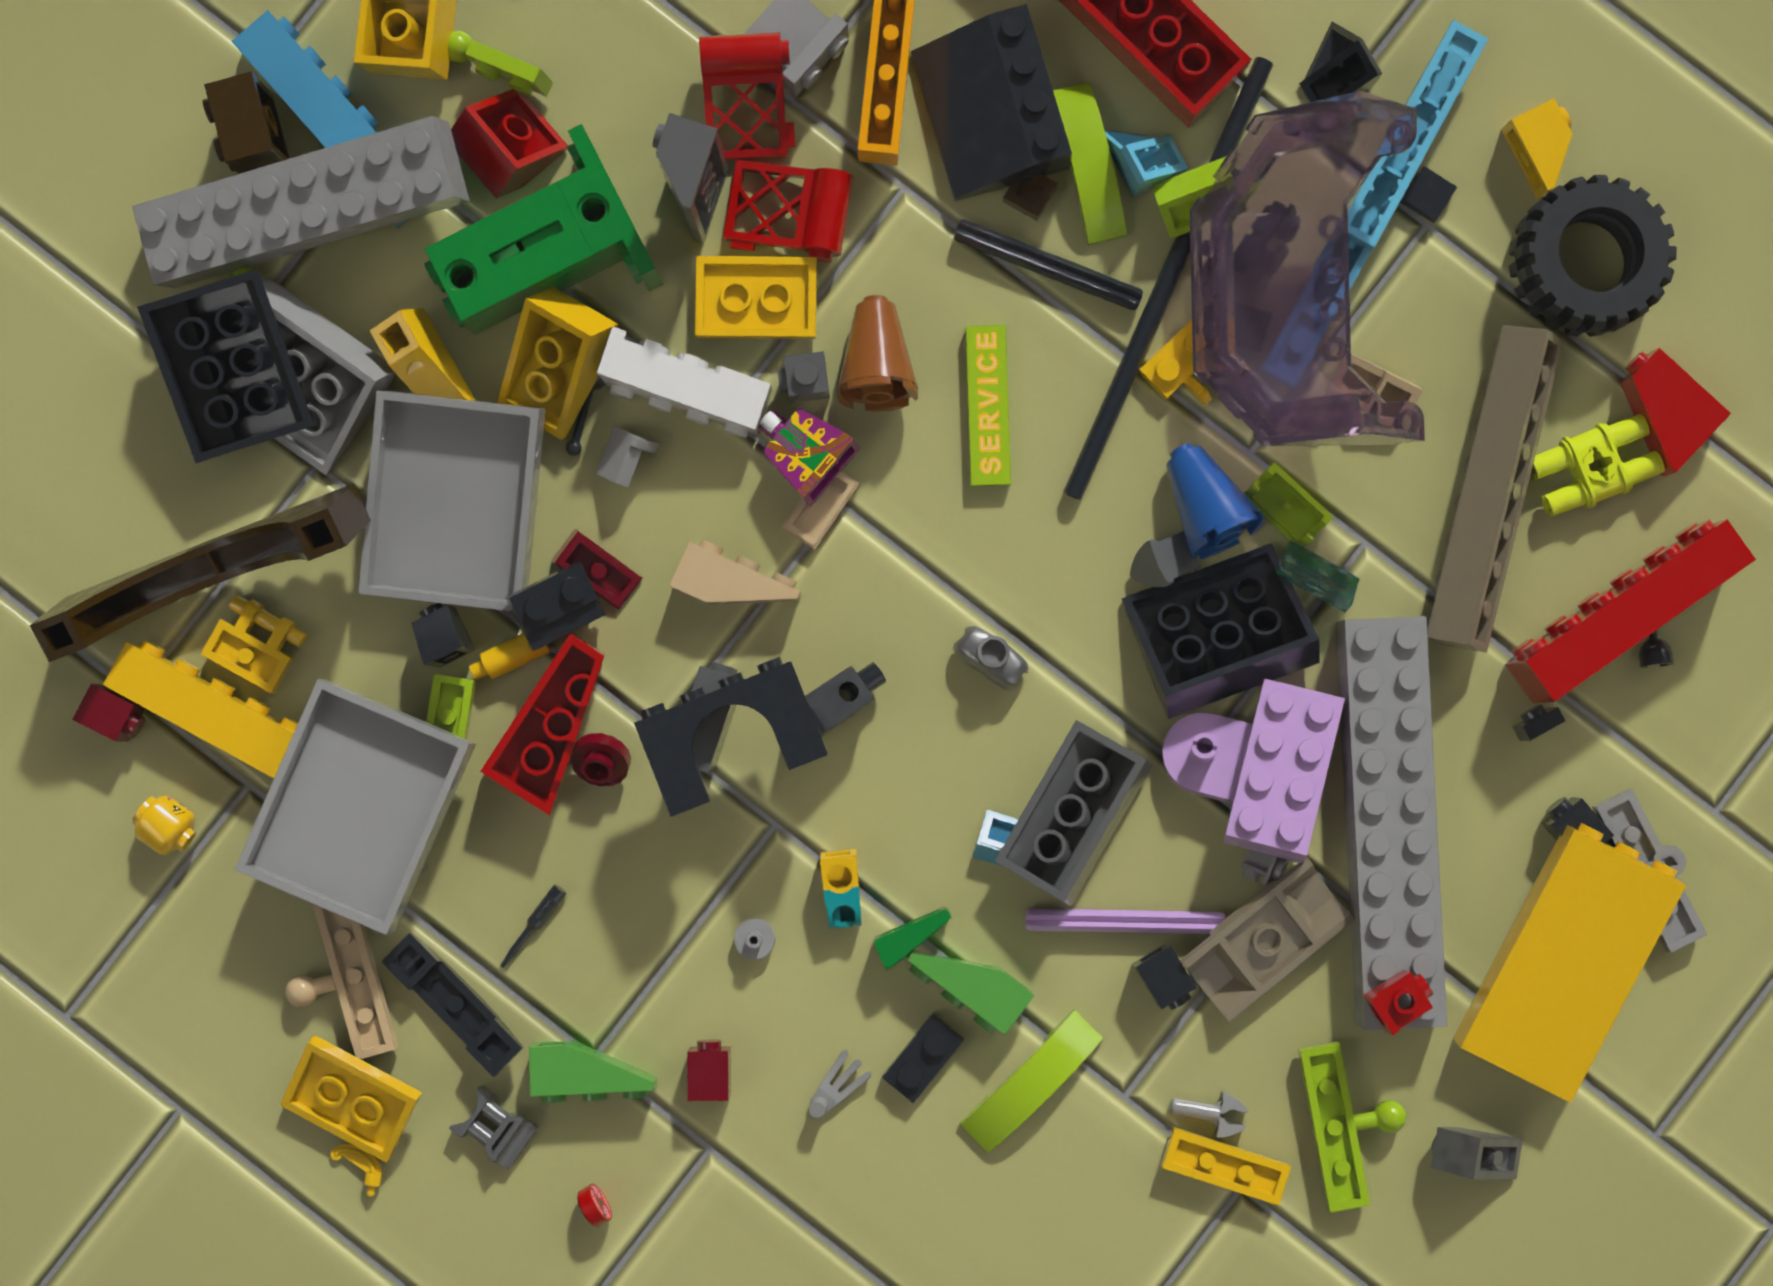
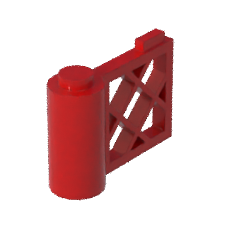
M780 32L699 37L706 125L719 130L726 121L744 137L733 150H724L726 159L788 155V147L796 146L794 122H786L782 75L783 65H790L789 40H781ZM775 82L776 100L765 112L748 95L758 83ZM737 84H751L745 92L736 86ZM728 85L741 96L726 114L713 104L712 86ZM743 100L762 115L748 133L729 118ZM776 106L778 123L769 116ZM713 110L722 118L716 126L714 125ZM765 119L778 130L779 147L762 148L750 137ZM746 141L755 147L753 149H740Z
M736 160L723 238L726 241H731V249L755 252L756 244L808 252V257L817 258V262L830 263L833 257L841 256L854 176L846 171L832 168H817L814 170ZM745 172L761 173L769 183L750 198L742 188ZM767 174L778 177L772 181ZM790 177L804 179L802 193L788 203L777 187ZM774 190L785 206L765 220L754 204ZM742 194L746 201L739 206ZM800 204L797 216L793 209ZM751 207L762 223L749 233L735 231L737 217ZM789 212L797 222L794 239L778 237L770 227ZM767 229L771 236L760 234Z

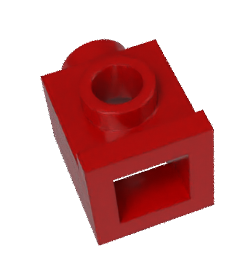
M1403 969L1362 996L1384 1031L1395 1035L1400 1031L1399 1029L1433 1008L1428 998L1434 994L1421 974L1414 977L1411 972ZM1402 994H1409L1411 997L1410 1005L1401 1009L1398 1005L1399 997Z

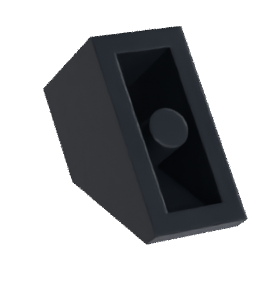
M441 603L430 605L419 612L420 619L411 623L424 665L441 668L476 650L456 608L446 605L443 607Z

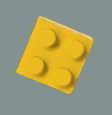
M361 0L353 63L373 75L448 80L450 63L448 41L454 29L457 1Z

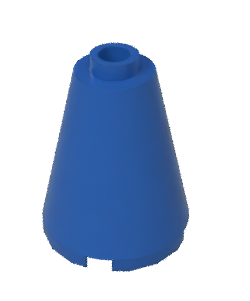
M1187 443L1170 453L1171 459L1167 462L1166 467L1188 549L1193 559H1196L1198 555L1200 559H1206L1220 554L1239 544L1240 542L1237 538L1245 530L1251 536L1264 525L1265 518L1261 511L1202 446L1193 447L1191 443Z

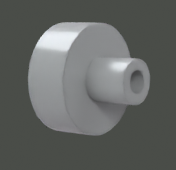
M750 918L742 922L737 928L734 937L735 946L739 953L749 959H761L768 955L773 949L776 940L775 931L771 924L761 918ZM751 937H757L758 942H752Z

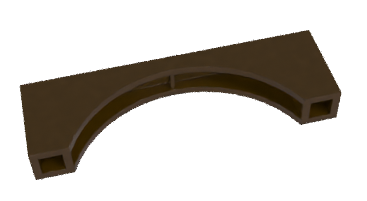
M350 484L69 595L33 622L30 627L48 662L85 649L116 630L162 607L220 582L285 561L299 559L310 561L346 547L371 519L354 484Z

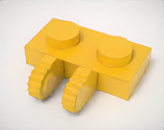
M1198 315L1190 320L1138 371L1164 400H1167L1183 385L1204 406L1212 398L1207 389L1191 377L1199 368L1203 370L1215 385L1222 389L1230 383L1229 378L1214 362L1209 360L1224 345V342Z

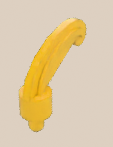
M341 1144L334 1147L330 1153L333 1160H340L344 1156L366 1172L364 1185H367L366 1195L373 1197L375 1188L380 1186L382 1167L377 1157L352 1144Z

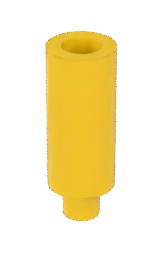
M522 633L480 653L481 660L470 665L469 668L475 680L489 675L493 680L550 653L551 648L547 644L535 651L530 650L528 641Z

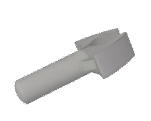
M1221 1091V1100L1214 1105L1177 1098L1172 1099L1170 1103V1112L1173 1115L1212 1121L1216 1126L1215 1135L1217 1138L1229 1137L1246 1129L1244 1124L1228 1123L1223 1116H1220V1114H1225L1233 1109L1249 1113L1247 1108L1238 1099L1227 1092Z

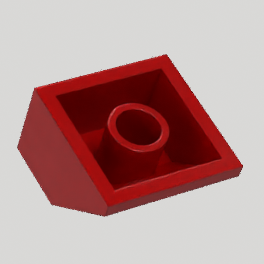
M515 89L505 91L465 107L451 128L458 155L496 199L525 186L567 150L566 146H568L527 96Z

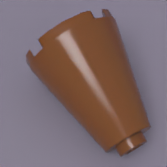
M882 295L867 296L855 307L837 389L839 403L851 409H854V402L865 404V411H891L909 406V398L911 397L915 401L918 399V386L896 306L894 303L887 301V298Z

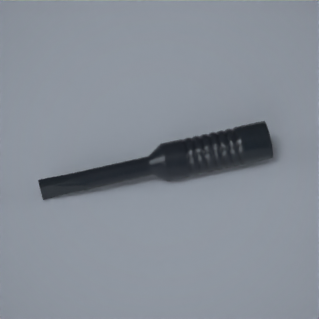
M554 884L538 907L529 916L527 927L508 951L500 964L501 967H505L532 932L539 930L554 909H556L567 894L561 887Z

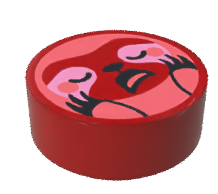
M590 1184L578 1191L577 1202L579 1208L592 1226L600 1227L612 1219L610 1205L603 1192L595 1184Z

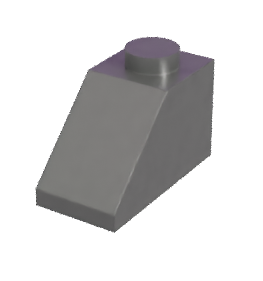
M1437 1127V1134L1433 1139L1431 1147L1433 1154L1431 1168L1473 1180L1517 1179L1523 1139L1460 1127Z

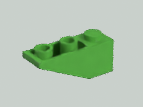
M915 950L907 955V960L912 963L908 969L911 973L926 984L932 979L944 988L941 995L958 1009H961L964 1004L977 1013L973 1020L991 1034L997 1029L1005 1035L1034 997L1031 990L1001 967Z
M575 1040L534 1042L528 1047L531 1097L542 1096L543 1103L564 1102L567 1100L566 1095L582 1094L584 1101H598L607 1099V1093L623 1092V1098L625 1099L648 1097V1091H654L657 1086L656 1076Z

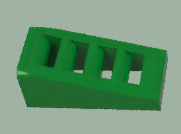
M943 906L875 936L873 943L886 971L893 968L952 918L948 907L945 908Z

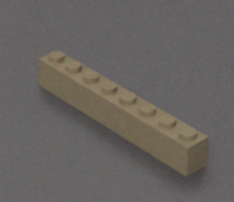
M1502 325L1500 337L1495 341L1493 347L1494 362L1491 374L1484 384L1485 398L1481 414L1477 417L1474 424L1475 439L1471 454L1467 456L1465 461V479L1462 491L1458 494L1455 501L1456 516L1452 531L1449 532L1446 538V556L1443 568L1436 578L1437 593L1433 609L1427 615L1428 639L1442 645L1487 653L1563 345V340L1548 329Z

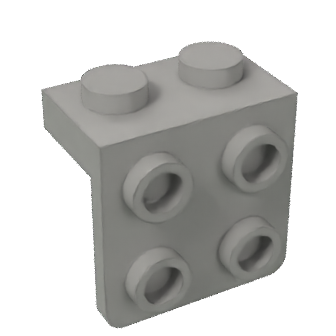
M774 0L744 33L780 32L781 40H789L790 65H783L782 75L784 87L796 97L804 88L809 89L822 74L821 68L830 58H837L849 42L848 23L836 13L829 19L808 0Z

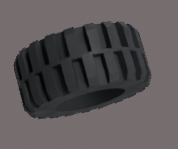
M1593 175L1588 180L1581 176L1571 179L1563 186H1557L1527 211V216L1519 222L1515 233L1518 235L1517 238L1510 244L1509 255L1514 256L1515 261L1509 265L1510 278L1518 277L1520 285L1514 288L1518 299L1526 296L1531 305L1526 310L1534 318L1542 314L1547 318L1544 326L1554 331L1559 327H1564L1565 335L1578 337L1583 333H1587L1589 337L1601 336L1608 331L1614 332L1647 313L1651 306L1659 302L1665 294L1663 287L1671 283L1674 274L1673 268L1668 267V265L1677 259V247L1669 246L1668 239L1675 236L1672 224L1664 225L1661 216L1666 212L1659 203L1653 207L1647 201L1650 193L1642 187L1636 191L1630 190V181L1620 177L1609 183L1607 175ZM1577 222L1592 223L1604 228L1616 239L1622 251L1624 267L1621 280L1613 289L1606 292L1591 291L1579 286L1567 275L1559 256V242L1561 234L1568 226Z

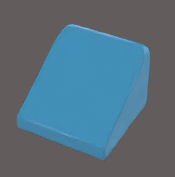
M987 810L975 845L973 857L1000 865L995 862V859L1018 819Z

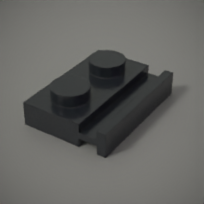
M575 562L505 597L532 651L606 615L604 610L601 609L597 600L598 597L581 562Z

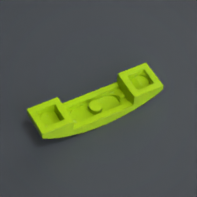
M1090 82L1053 90L1072 151L1070 167L1080 203L1079 211L1088 246L1127 237L1124 212L1111 152Z
M1073 1009L1046 1036V1040L991 1095L988 1094L960 1122V1125L989 1153L1027 1120L1072 1075L1103 1040V1037Z

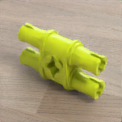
M1637 414L1609 426L1606 423H1598L1591 430L1571 438L1568 436L1563 437L1558 442V446L1535 455L1531 471V477L1534 480L1566 468L1570 470L1573 477L1572 484L1541 497L1543 508L1549 517H1554L1580 506L1593 508L1596 506V503L1620 493L1626 495L1633 489L1634 484L1665 472L1663 460L1657 451L1624 463L1617 452L1619 447L1650 434L1648 423L1642 414ZM1600 460L1602 467L1598 468L1597 471H1591L1589 464Z

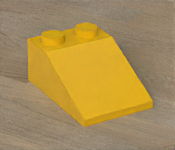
M555 287L525 298L497 402L499 404L546 409L544 430L560 440L566 438L599 376L597 371L612 326L617 328L618 323Z

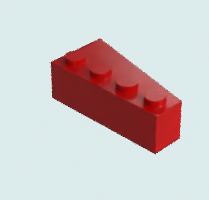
M571 632L480 772L550 816L605 654Z

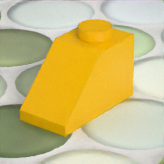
M1555 98L1511 119L1501 129L1537 200L1556 187L1573 134L1570 129L1572 126L1570 116L1565 108L1558 106Z

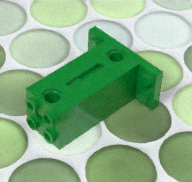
M582 124L567 131L573 143L566 147L578 169L577 172L424 248L430 259L424 263L425 268L435 285L438 284L443 293H447L448 297L442 299L450 317L458 323L460 328L466 326L476 335L522 312L525 298L551 287L564 291L623 260L636 284L644 281L649 291L663 285ZM605 214L599 221L591 222L595 216ZM470 279H473L472 283L468 287L463 288L465 282H467Z

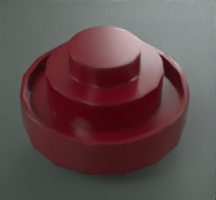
M590 733L580 737L574 744L570 763L573 771L579 778L589 784L604 787L619 784L627 777L632 758L629 749L615 737L603 733Z

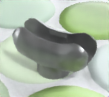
M969 626L965 628L964 635L954 643L953 650L959 659L1005 690L1017 689L1021 675L1028 673L1029 668L1026 660L1012 649L1003 638L994 636L979 627Z

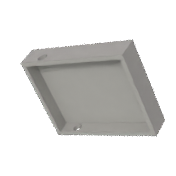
M376 391L366 511L371 521L364 527L358 594L512 611L505 597L529 586L546 409L394 391Z
M317 679L234 870L385 935L394 933L476 743L329 680Z

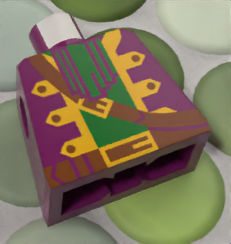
M800 408L794 412L788 421L776 411L771 410L763 417L758 427L772 439L763 452L811 507L834 481L838 473L844 469L860 450V447L850 435Z

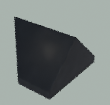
M1332 21L1305 79L1299 84L1319 118L1371 90L1382 75V72L1363 39Z

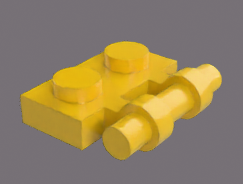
M236 595L232 599L229 609L240 615L238 621L233 625L224 619H220L204 646L201 655L267 692L275 694L294 660L293 657L281 651L284 643L288 641L300 648L306 641L308 634L296 628L294 621L286 617L280 619L264 610V605L252 599L249 602ZM257 624L272 632L267 643L249 634L253 625Z

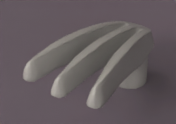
M847 1050L841 1052L811 1098L809 1113L812 1117L821 1118L871 1077V1072L867 1071L844 1090L838 1092V1089L861 1065V1060L857 1059L833 1085H830L833 1077L848 1056Z

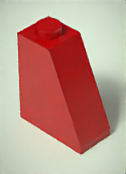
M1659 347L1648 354H1645L1643 351L1638 353L1625 367L1629 374L1620 384L1633 415L1642 414L1648 423L1650 434L1643 438L1649 452L1657 451L1660 454L1665 466V472L1661 473V475L1665 477L1678 472L1731 413Z

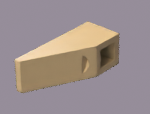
M701 539L699 545L689 541L669 585L673 589L708 605L799 601L802 595L800 591L794 589L797 583L795 580L777 572L774 573L773 578L767 577L758 572L759 564L739 555L736 562L721 556L723 548Z

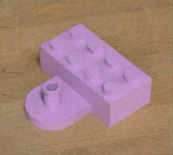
M1264 678L1253 724L1211 713H1194L1178 720L1168 731L1163 743L1162 761L1165 771L1174 784L1189 793L1232 804L1223 843L1299 863L1304 862L1308 854L1345 698Z

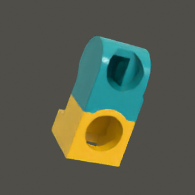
M847 849L820 852L825 906H827L829 929L862 926L857 850Z

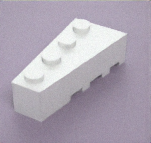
M612 326L597 374L604 383L611 387L609 393L627 400H632L634 395L649 399L648 406L667 413L671 412L672 407L686 411L685 418L703 425H708L710 420L725 424L724 431L739 437L746 438L748 432L758 435L759 424L764 417L773 391L771 384L723 366H717L716 370L708 368V362L687 353H678L677 357L671 356L669 349L649 339L640 340L639 344L633 343L625 337L627 331Z

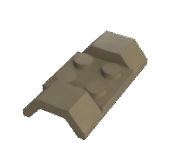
M1306 857L1304 862L1297 864L1277 882L1271 881L1209 932L1211 936L1180 961L1206 996L1230 1022L1348 926L1355 918L1332 894L1316 873L1312 862Z

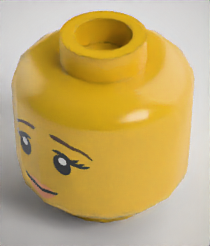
M163 795L157 799L153 796L149 797L139 807L132 819V823L135 824V837L160 855H168L176 849L183 852L196 836V832L192 830L195 823L194 813L169 795Z

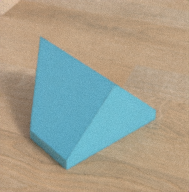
M1104 129L1111 157L1133 198L1152 189V185L1177 176L1188 169L1171 134L1157 137Z

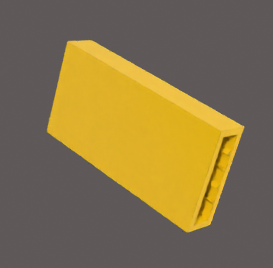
M1583 823L1580 824L1578 830L1567 825L1563 835L1558 837L1453 1037L1460 1048L1570 1103L1574 1099L1687 886L1675 878L1678 872L1676 869L1658 860H1654L1652 866L1638 860L1641 852L1619 841L1615 848L1601 842L1603 833Z

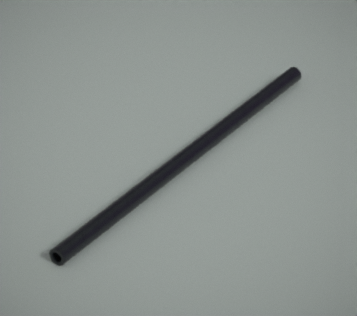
M1255 57L1209 163L1228 156L1231 163L1273 68L1271 61L1262 57ZM1202 227L1175 237L1063 490V493L1077 500L1082 499Z

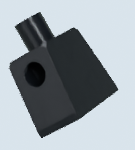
M874 662L859 672H856L850 666L805 696L821 737L874 700L871 692L886 683L885 676ZM841 689L848 691L851 700L848 702L843 700L839 695V691Z

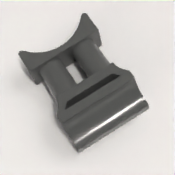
M485 1086L478 1087L476 1089L478 1103L474 1114L466 1122L451 1125L449 1129L461 1138L469 1134L485 1146L484 1149L492 1162L499 1163L510 1169L539 1126L524 1115L509 1114L492 1101L496 1095ZM482 1114L499 1126L495 1133L478 1121Z

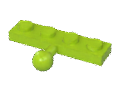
M1339 1042L1299 1048L1298 1054L1327 1210L1331 1213L1370 1206L1357 1131L1378 1127L1386 1133L1398 1132L1406 1122L1405 1109L1396 1101L1385 1100L1379 1103L1374 1111L1353 1114L1341 1044Z

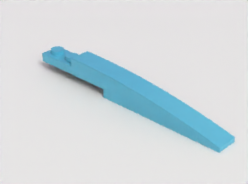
M1455 20L1451 22L1319 257L1257 374L1291 393L1296 390L1370 252L1379 241L1455 102L1488 38Z

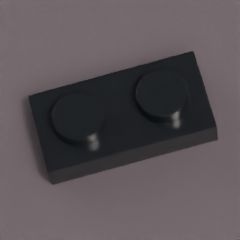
M932 1012L883 1073L882 1078L914 1103L961 1045L964 1038Z

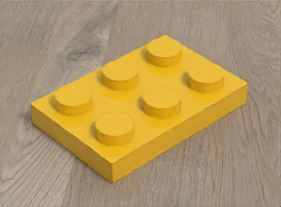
M696 256V338L816 339L817 258Z
M314 1035L306 1045L280 1106L387 1163L402 1137L422 1092Z

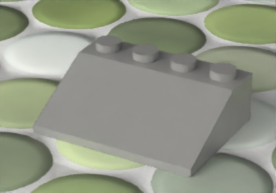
M267 277L262 279L314 423V426L274 439L320 472L328 475L375 411L376 391H387L396 373L381 356L274 280Z

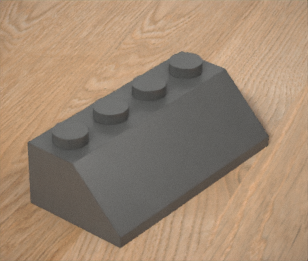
M669 113L666 124L659 123L653 138L652 147L657 149L656 157L660 162L664 177L696 242L704 244L729 171L717 128Z
M1076 720L996 857L995 862L1072 906L1152 765L1147 759Z

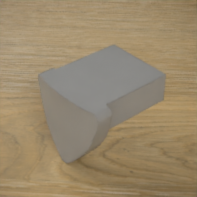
M613 427L596 474L619 485L629 487L642 450L656 454L660 443L632 434L621 428Z

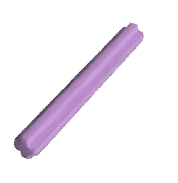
M1029 908L1025 913V927L1029 931L1210 934L1211 930L1226 919V915L1222 912Z

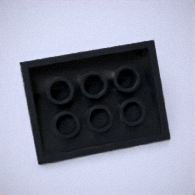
M1027 4L988 14L911 51L912 60L954 201L1010 186L1011 183L1021 180L1022 182L1030 181L1032 177L1042 174L1047 176L1070 169L1072 151Z
M258 269L137 307L195 464L314 426Z
M1272 543L1175 578L1174 584L1167 587H1151L1122 598L1124 609L1149 675L1168 719L1262 685L1264 678L1275 680L1320 663L1319 637L1288 575L1284 573L1286 571L1282 567Z

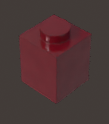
M91 683L72 720L115 742H128L130 737L134 738L140 732L145 721V717L142 716L145 708L102 684Z
M717 1039L698 1040L697 1047H690L687 1051V1101H729L731 1097V1046H721V1040Z

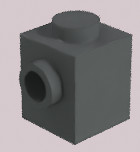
M824 351L784 356L785 368L777 369L781 393L788 392L791 403L830 398Z

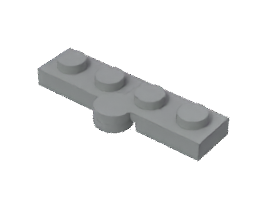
M1626 789L1592 806L1595 814L1614 834L1609 839L1612 847L1615 848L1619 841L1641 852L1638 860L1652 866L1654 860H1658L1678 871L1675 878L1683 872L1686 865L1684 853L1675 846L1660 844L1632 789ZM1685 890L1659 937L1666 952L1672 953L1707 935Z

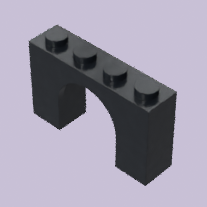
M777 657L757 665L759 670L757 675L744 679L742 673L739 672L719 680L718 683L721 689L705 695L701 687L679 696L682 704L666 710L664 703H660L640 711L642 720L634 722V725L671 817L711 801L694 756L693 743L696 730L701 721L710 712L719 707L743 705L756 710L764 716L774 731L789 770L828 755L791 661L783 664L781 657Z

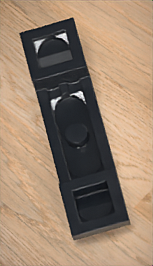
M412 932L381 961L408 990H414L467 1045L465 1049L493 1078L524 1048L512 1031L482 997L451 966Z

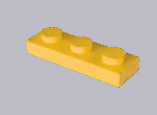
M1172 1127L1161 1162L1163 1169L1278 1206L1280 1205L1291 1170V1166L1288 1163L1176 1127Z

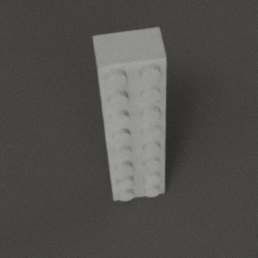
M430 116L132 206L153 285L177 288L232 272L241 267H249L467 203L470 200L449 122L435 116Z

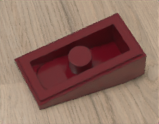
M577 529L573 530L552 559V562L561 569L575 562H581L595 593L618 610L642 580L641 576Z

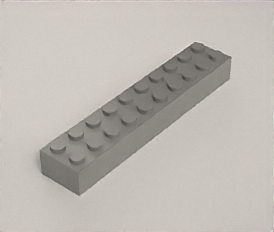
M1427 616L1346 619L1336 622L1339 695L1341 698H1345L1341 713L1349 899L1350 913L1355 918L1351 922L1356 1025L1364 1030L1383 1029L1362 995L1405 969L1411 972L1414 977L1421 974L1429 984L1434 995L1428 998L1433 1008L1401 1029L1447 1027ZM1402 994L1398 999V1005L1401 1009H1404L1411 1003L1409 994Z

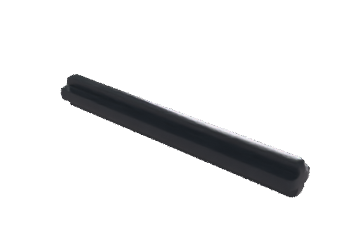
M965 219L960 220L955 230L954 239L959 243L1129 310H1136L1143 296L1142 289Z

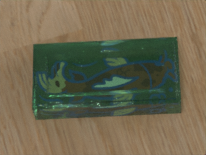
M1291 540L1283 548L1275 573L1345 613L1353 604L1360 580L1353 574Z

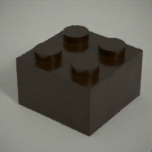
M252 71L204 84L207 99L202 100L203 108L208 121L215 123L218 137L213 138L214 148L221 162L225 161L232 172L236 171L240 174L290 159L273 94Z

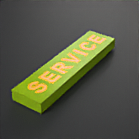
M1006 325L966 326L971 487L1011 486Z

